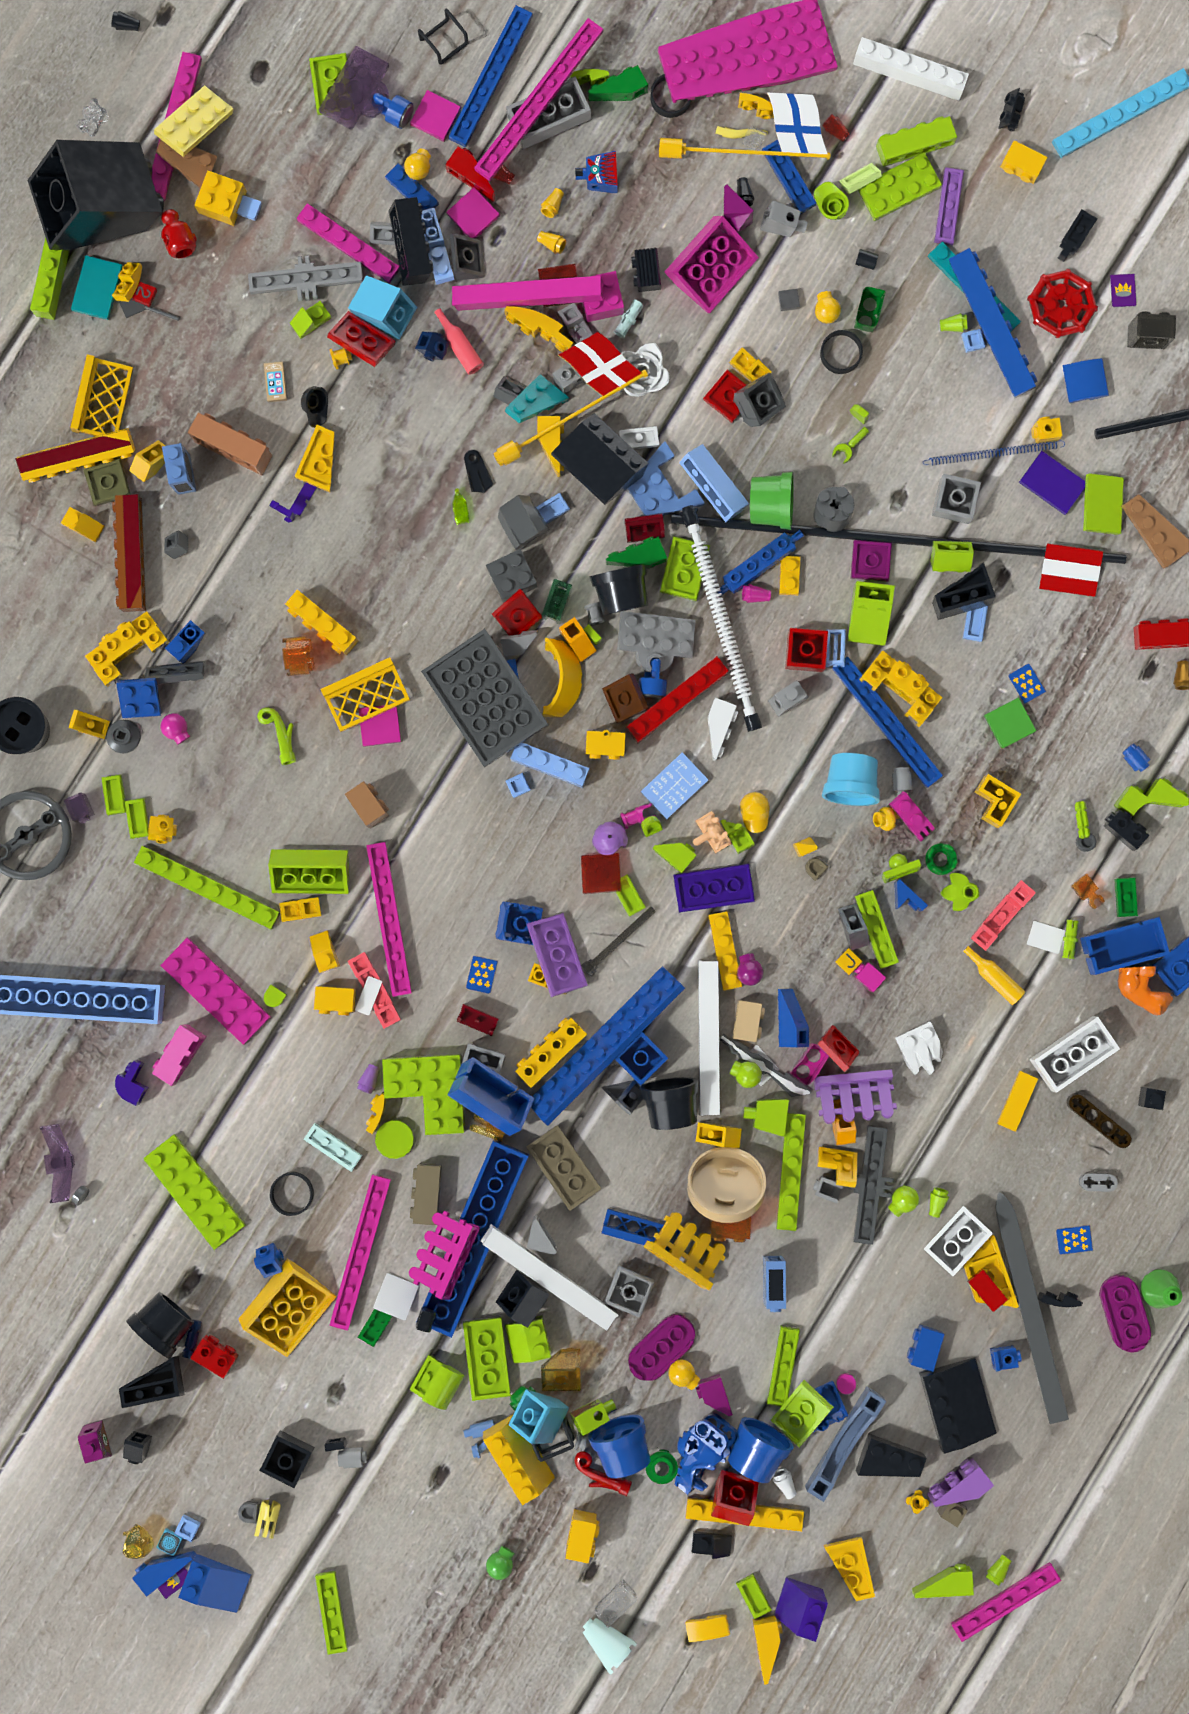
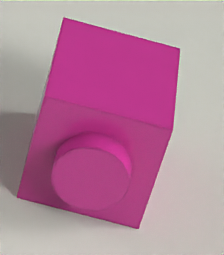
M869 962L861 963L854 971L857 973L854 978L870 992H874L886 979Z

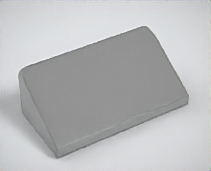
M372 221L370 224V243L395 245L391 223Z

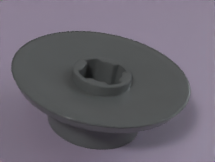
M124 719L111 724L106 735L109 747L115 752L122 754L133 751L138 746L141 737L137 725L132 721ZM121 732L126 734L123 740L119 739Z

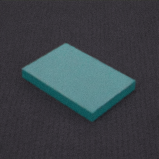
M85 256L71 310L109 320L114 303L112 294L119 284L120 278L118 274L121 272L123 265Z

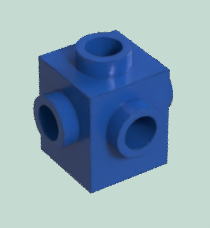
M274 1243L256 1249L254 1263L264 1278L282 1272L284 1256L281 1249H277Z

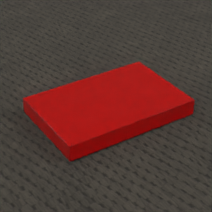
M349 311L327 335V338L373 367L379 364L396 342L393 338Z

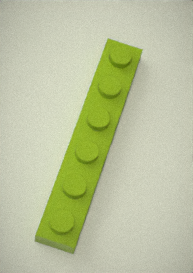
M787 1113L776 1225L778 1230L796 1231L805 1114Z

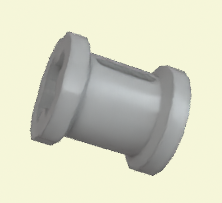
M600 602L584 606L590 621L588 624L590 626L605 622V619L602 618Z

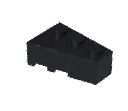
M868 1433L856 1472L858 1476L921 1477L927 1458L922 1452Z

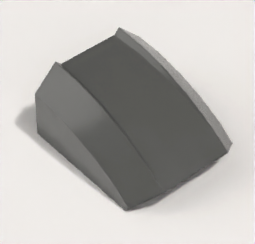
M770 372L734 394L733 401L741 413L743 422L750 427L761 426L786 407L779 387Z
M517 495L499 508L498 519L515 550L524 548L526 544L550 530L529 496Z

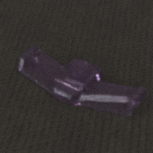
M59 1124L40 1126V1130L51 1153L44 1155L46 1175L53 1174L50 1204L69 1201L72 1170L75 1166L74 1155L69 1151Z

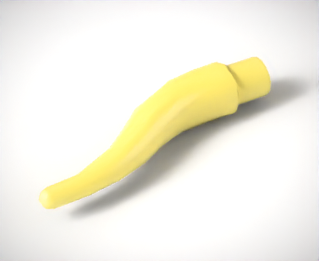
M717 126L715 134L722 135L725 138L736 139L751 134L767 135L768 132L761 129L735 130Z

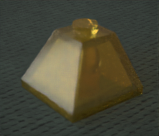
M560 1349L541 1365L542 1391H581L580 1349Z

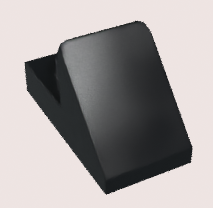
M693 1531L691 1552L711 1555L712 1559L728 1557L731 1553L732 1535Z

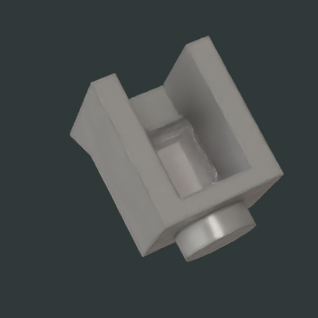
M821 1176L820 1180L816 1179L813 1190H816V1196L834 1203L838 1202L839 1195L843 1189V1186L836 1185V1181Z

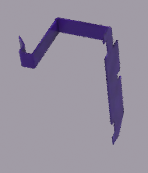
M305 482L290 510L274 500L271 501L269 506L286 515L287 517L284 520L290 523L294 520L296 514L301 516L307 505L305 503L306 499L310 500L317 487Z

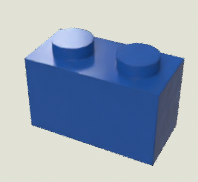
M919 1324L918 1329L915 1328L913 1332V1346L909 1347L907 1352L908 1362L912 1366L934 1372L945 1334L940 1330Z

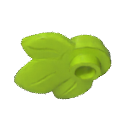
M951 873V885L946 886L940 892L944 899L953 902V911L965 910L969 903L976 900L979 896L977 885L969 883L968 878L960 873ZM967 889L972 890L971 896L966 894Z

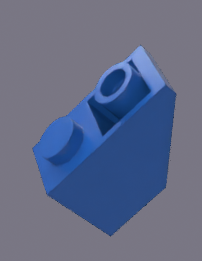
M190 620L165 649L179 662L184 664L197 650L205 632Z

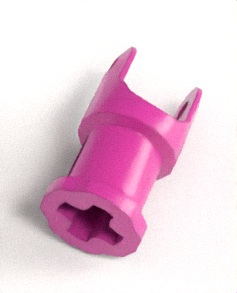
M652 803L636 807L635 810L625 814L623 812L620 813L625 829L637 823L641 824L647 818L643 817V810L651 807Z

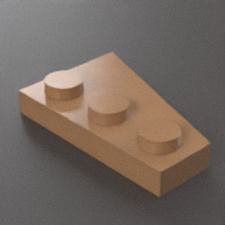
M160 140L156 151L160 157L185 175V178L190 182L192 181L199 189H201L207 170L212 172L217 156L197 147H194L183 157L162 140Z

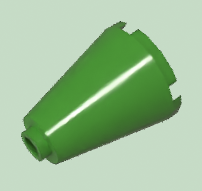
M1156 1269L1144 1276L1140 1291L1147 1304L1154 1308L1164 1309L1178 1305L1181 1302V1288L1177 1278L1172 1273Z

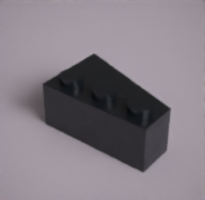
M984 562L934 596L932 604L938 620L993 605L996 596Z
M179 1356L168 1359L161 1365L156 1366L144 1375L119 1388L121 1407L128 1408L184 1396Z

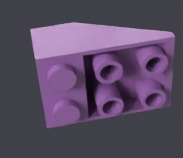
M971 1458L970 1460H964L960 1464V1468L955 1472H949L944 1477L945 1480L940 1484H934L929 1489L930 1492L927 1495L934 1506L938 1507L978 1499L994 1487V1485L976 1461Z

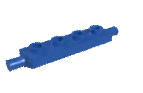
M798 530L792 536L784 532L723 576L724 585L720 587L721 591L718 593L723 595L730 591L735 594L744 585L746 586L796 550L795 542L804 537L802 532Z

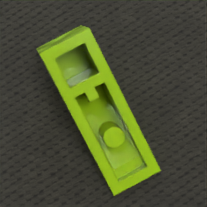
M955 1564V1567H948L913 1587L912 1594L915 1598L974 1595L973 1572L966 1564Z

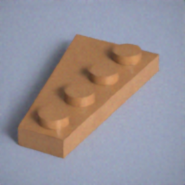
M1136 495L1121 506L1163 569L1189 552V539L1141 495Z

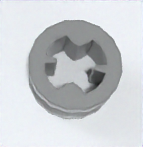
M578 1432L574 1449L580 1448L584 1452L588 1434L583 1436Z

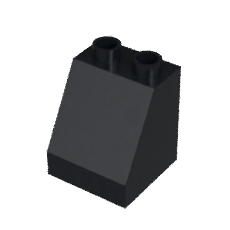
M55 141L27 180L50 250H72L145 232L162 215L164 201L161 194L155 190L152 181V164L148 158L144 157L140 142Z

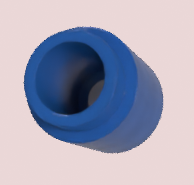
M1133 743L1122 752L1123 758L1135 772L1138 770L1142 772L1150 765L1148 762L1151 759L1139 745L1136 746Z

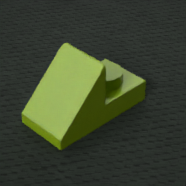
M319 301L306 311L302 307L291 320L290 325L299 338L302 339L332 317L322 302Z

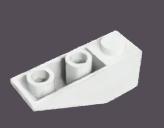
M718 698L714 699L707 717L712 759L716 761L717 757L721 758L725 749L722 743L724 739L728 740L732 730L728 727L731 721L735 722L738 711H735L736 705Z

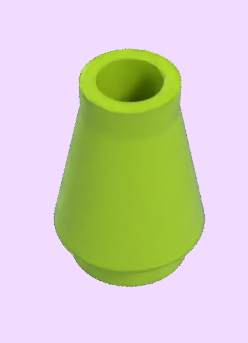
M959 313L940 320V331L963 332V330H968L966 314L962 315Z
M934 1187L933 1191L930 1192V1216L940 1218L941 1212L949 1199V1192L947 1190Z
M1001 1555L986 1571L988 1572L986 1578L1000 1586L1001 1583H1004L1012 1561Z

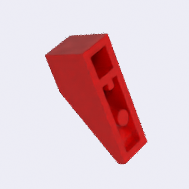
M457 146L445 164L446 171L469 187H474L480 194L494 202L495 192L485 177L475 171L474 167L477 165V161L473 153L467 148L462 149Z

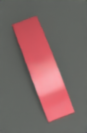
M1020 880L982 922L971 939L986 951L996 940L999 933L1036 892Z
M365 952L348 960L362 988H364L368 976L381 981ZM382 983L373 1008L383 1029L401 1019Z

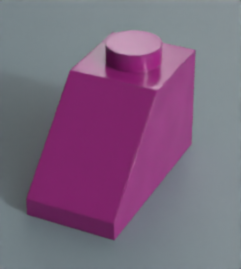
M720 1374L701 1379L698 1383L699 1387H695L699 1399L703 1398L706 1405L727 1416H732L733 1414Z

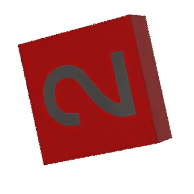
M139 281L132 300L150 307L157 293V288Z

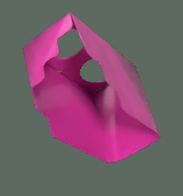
M810 1043L790 1074L804 1084L810 1085L829 1056L821 1047ZM817 1049L820 1052L821 1056L817 1062H810L808 1060L807 1053L809 1050ZM800 1065L809 1067L810 1074L808 1077H798L796 1070Z

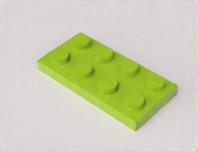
M924 152L882 173V177L863 186L858 191L873 220L876 221L940 189L942 184Z
M502 1317L463 1321L472 1401L511 1396Z

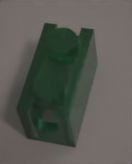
M557 579L553 580L542 613V619H551L556 621L557 624H561L572 592V584Z

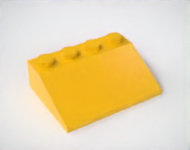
M287 1258L282 1265V1272L275 1274L238 1320L244 1331L288 1357L334 1301L336 1295L302 1267Z

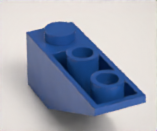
M778 989L779 1047H809V1026L793 989Z

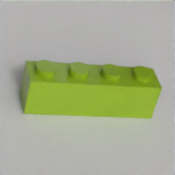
M941 116L930 123L922 122L911 129L903 128L892 135L890 133L884 134L878 139L876 148L882 166L885 167L914 158L924 152L926 154L954 145L957 135L951 117L944 118Z
M46 237L30 310L36 317L55 320L69 250H50Z

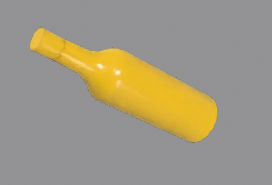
M969 946L963 950L977 965L980 976L1011 1005H1014L1024 995L1025 991L994 961L981 958Z

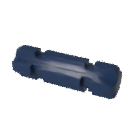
M193 1320L194 1323L188 1331L184 1345L185 1348L182 1352V1357L190 1359L195 1351L193 1348L196 1347L199 1336L198 1330H200L202 1324L199 1320Z

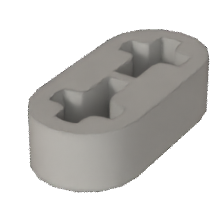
M1084 1173L1079 1178L1080 1187L1086 1191L1110 1192L1115 1190L1118 1184L1116 1177L1108 1173ZM1089 1177L1091 1180L1096 1181V1184L1091 1183L1088 1187L1084 1184V1180H1087ZM1107 1177L1112 1181L1108 1188L1107 1185L1100 1184V1181H1106Z

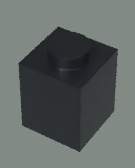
M1141 1087L1138 1106L1163 1110L1166 1091Z

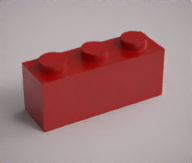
M1188 618L1178 619L1177 622H1170L1168 619L1159 620L1158 623L1152 624L1151 621H1140L1138 625L1133 627L1135 650L1189 647Z

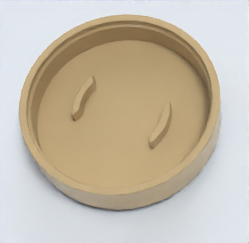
M728 1147L710 1149L702 1153L690 1167L687 1185L688 1196L695 1209L706 1218L721 1223L739 1222L752 1216L762 1205L766 1190L765 1172L761 1164L752 1155L741 1149Z

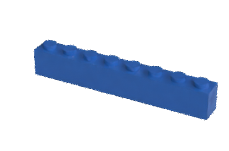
M968 248L949 258V263L1014 398H1017L1036 388L1035 383L1038 381L1034 372H1029L1027 365H1029L1025 354L1022 356L1020 354L1019 348H1021L1017 337L1013 338L1010 333L1013 329L1009 320L1005 321L1002 316L1005 313L1000 303L996 304L994 299L996 293L992 285L988 287L985 281L988 279L984 268L980 269L977 264L980 260L976 251L972 252Z

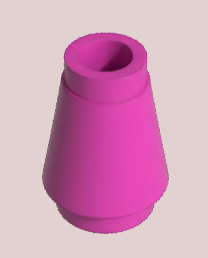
M751 584L748 586L744 585L742 601L747 603L770 601L771 590Z

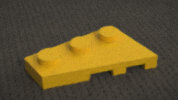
M316 425L295 474L296 479L329 493L331 490L335 432Z
M862 1537L823 1545L855 1600L860 1601L875 1597Z

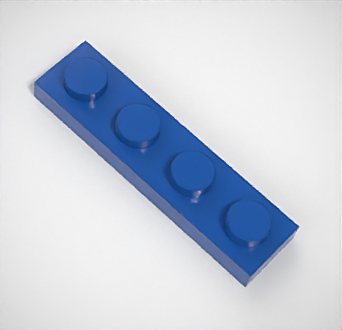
M778 140L762 148V151L782 152ZM764 155L793 205L800 211V214L815 207L816 201L790 157Z

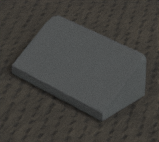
M503 376L496 386L493 396L509 405L526 387Z

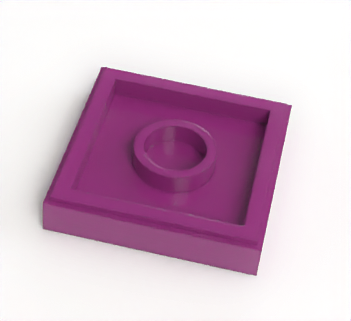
M854 540L850 579L888 582L892 543Z

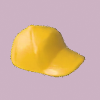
M759 792L746 794L740 802V811L744 825L752 833L763 832L768 825L769 801Z

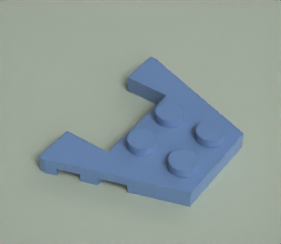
M666 441L662 443L647 461L649 464L643 477L627 488L644 516L663 514L664 516L682 511V508L693 505L694 508L705 505L696 489L678 499L659 467L674 458V454Z

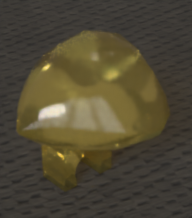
M135 1524L131 1530L123 1532L126 1540L123 1544L122 1553L126 1558L141 1559L152 1551L154 1546L153 1538L140 1525Z

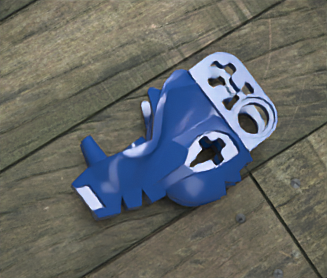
M712 1413L706 1416L704 1420H700L690 1427L689 1431H684L683 1437H679L677 1444L682 1460L674 1485L687 1495L694 1489L703 1492L708 1487L701 1480L705 1469L715 1470L716 1464L727 1461L726 1457L730 1454L731 1447L738 1435L737 1430L718 1414ZM709 1418H714L717 1421V1427L708 1421ZM723 1431H725L726 1433L730 1431L732 1438L728 1439V1437Z

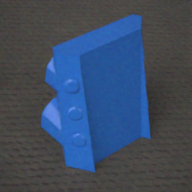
M503 901L500 905L495 933L496 939L533 945L527 924L541 920L543 908Z
M833 1381L815 1388L834 1408L814 1432L824 1431L828 1429L829 1425L841 1422L844 1418L848 1417V1413Z

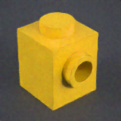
M1042 417L1036 421L1031 428V434L1037 444L1049 443L1050 441L1056 442L1061 439L1060 418L1050 419V417Z

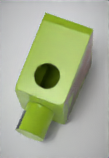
M597 1399L570 1412V1415L577 1430L584 1436L610 1421L608 1414L617 1410L612 1399L603 1404ZM599 1411L598 1415L594 1416V1413Z

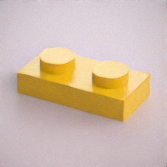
M786 556L780 561L779 595H799L800 557Z

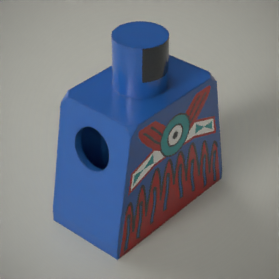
M616 151L586 157V168H575L576 180H587V189L591 191L618 193Z

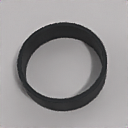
M663 74L654 81L651 87V105L661 116L667 118L678 117L687 111L691 99L680 110L666 111L661 109L654 101L653 91L659 83L666 80L665 74Z
M837 330L830 333L824 339L820 350V358L823 365L829 371L836 374H846L853 371L860 363L863 355V346L860 339L854 333L847 330ZM834 336H847L857 344L859 359L853 366L839 369L830 365L825 359L824 345Z
M288 1172L281 1175L273 1182L270 1189V1201L273 1207L279 1213L286 1216H295L304 1212L312 1203L314 1196L310 1180L297 1172ZM284 1176H298L307 1183L310 1190V1199L303 1210L287 1212L276 1204L274 1187L279 1179Z

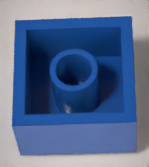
M643 1032L615 1058L640 1085L668 1059Z

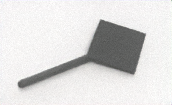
M132 298L129 302L119 301L126 318L147 309L174 320H180L177 316L135 302Z

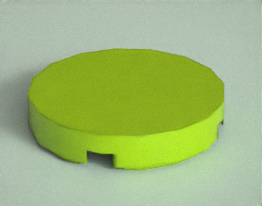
M391 1120L379 1127L375 1143L378 1151L383 1156L390 1159H398L410 1152L414 1144V1135L412 1129L404 1122Z

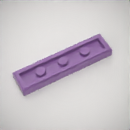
M946 167L944 169L934 243L954 244L964 170Z

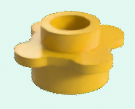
M915 1490L911 1497L908 1496L906 1498V1503L912 1507V1511L915 1514L920 1513L925 1507L929 1506V1500L923 1497L921 1490Z

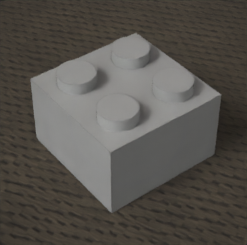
M943 474L939 481L932 516L969 524L974 516L981 482Z

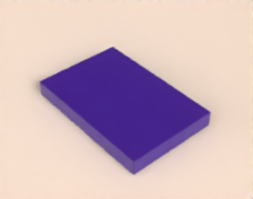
M1043 451L1039 453L1019 481L1021 485L1064 515L1067 514L1085 489V481Z

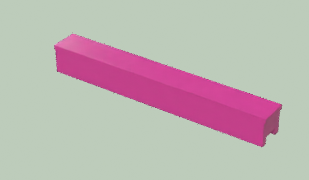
M601 276L452 286V305L458 311L506 308V306L521 307L604 301V282Z

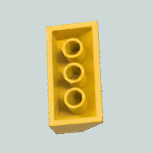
M512 1414L483 1431V1441L520 1503L524 1505L538 1497L555 1479V1476L546 1461L540 1462L537 1459L532 1444L508 1425L513 1416Z

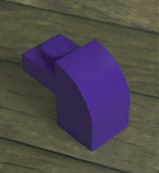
M139 1060L129 1062L124 1071L126 1075L122 1073L117 1074L115 1079V1088L118 1095L135 1106L140 1105L149 1088L135 1081L144 1065Z

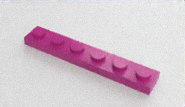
M308 203L296 218L299 223L356 262H361L362 266L390 284L400 270L397 264Z

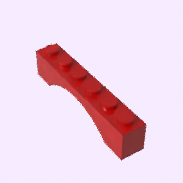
M716 656L626 726V730L636 743L639 744L680 709L725 677L729 672L728 669Z

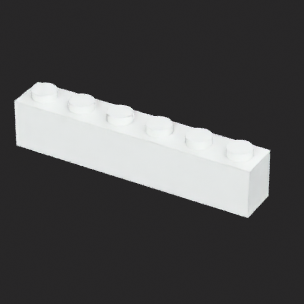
M863 37L853 65L958 101L969 75L968 73Z

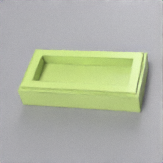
M870 163L841 179L839 182L840 186L848 194H851L882 177L881 170L873 163Z

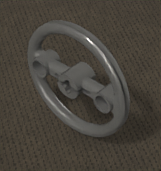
M34 791L15 792L0 799V811L13 802L26 799L42 802L50 808L49 811H45L41 815V819L31 826L18 827L14 833V838L4 845L0 844V849L3 847L6 849V855L4 857L0 856V873L17 880H35L52 873L65 860L71 846V825L64 809L52 798ZM52 814L54 820L51 824H48L47 817ZM61 823L63 834L61 847L55 858L48 865L30 872L16 871L4 865V861L10 859L13 852L23 845H34L38 841L41 832L48 827H55ZM25 832L29 833L27 835L28 839H24V837L26 836Z

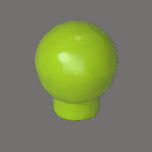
M736 1060L730 1071V1074L735 1076L737 1082L744 1088L757 1086L762 1078V1071L754 1062L747 1061L741 1063Z
M910 1186L898 1187L892 1195V1202L888 1206L889 1210L897 1217H900L903 1213L913 1211L919 1203L918 1193Z

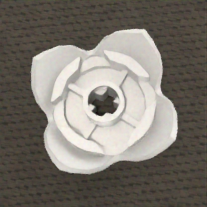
M656 343L645 344L637 352L623 351L621 353L639 371L645 369L648 377H642L623 388L628 395L634 397L644 396L650 392L661 390L669 383V372L662 365V352Z

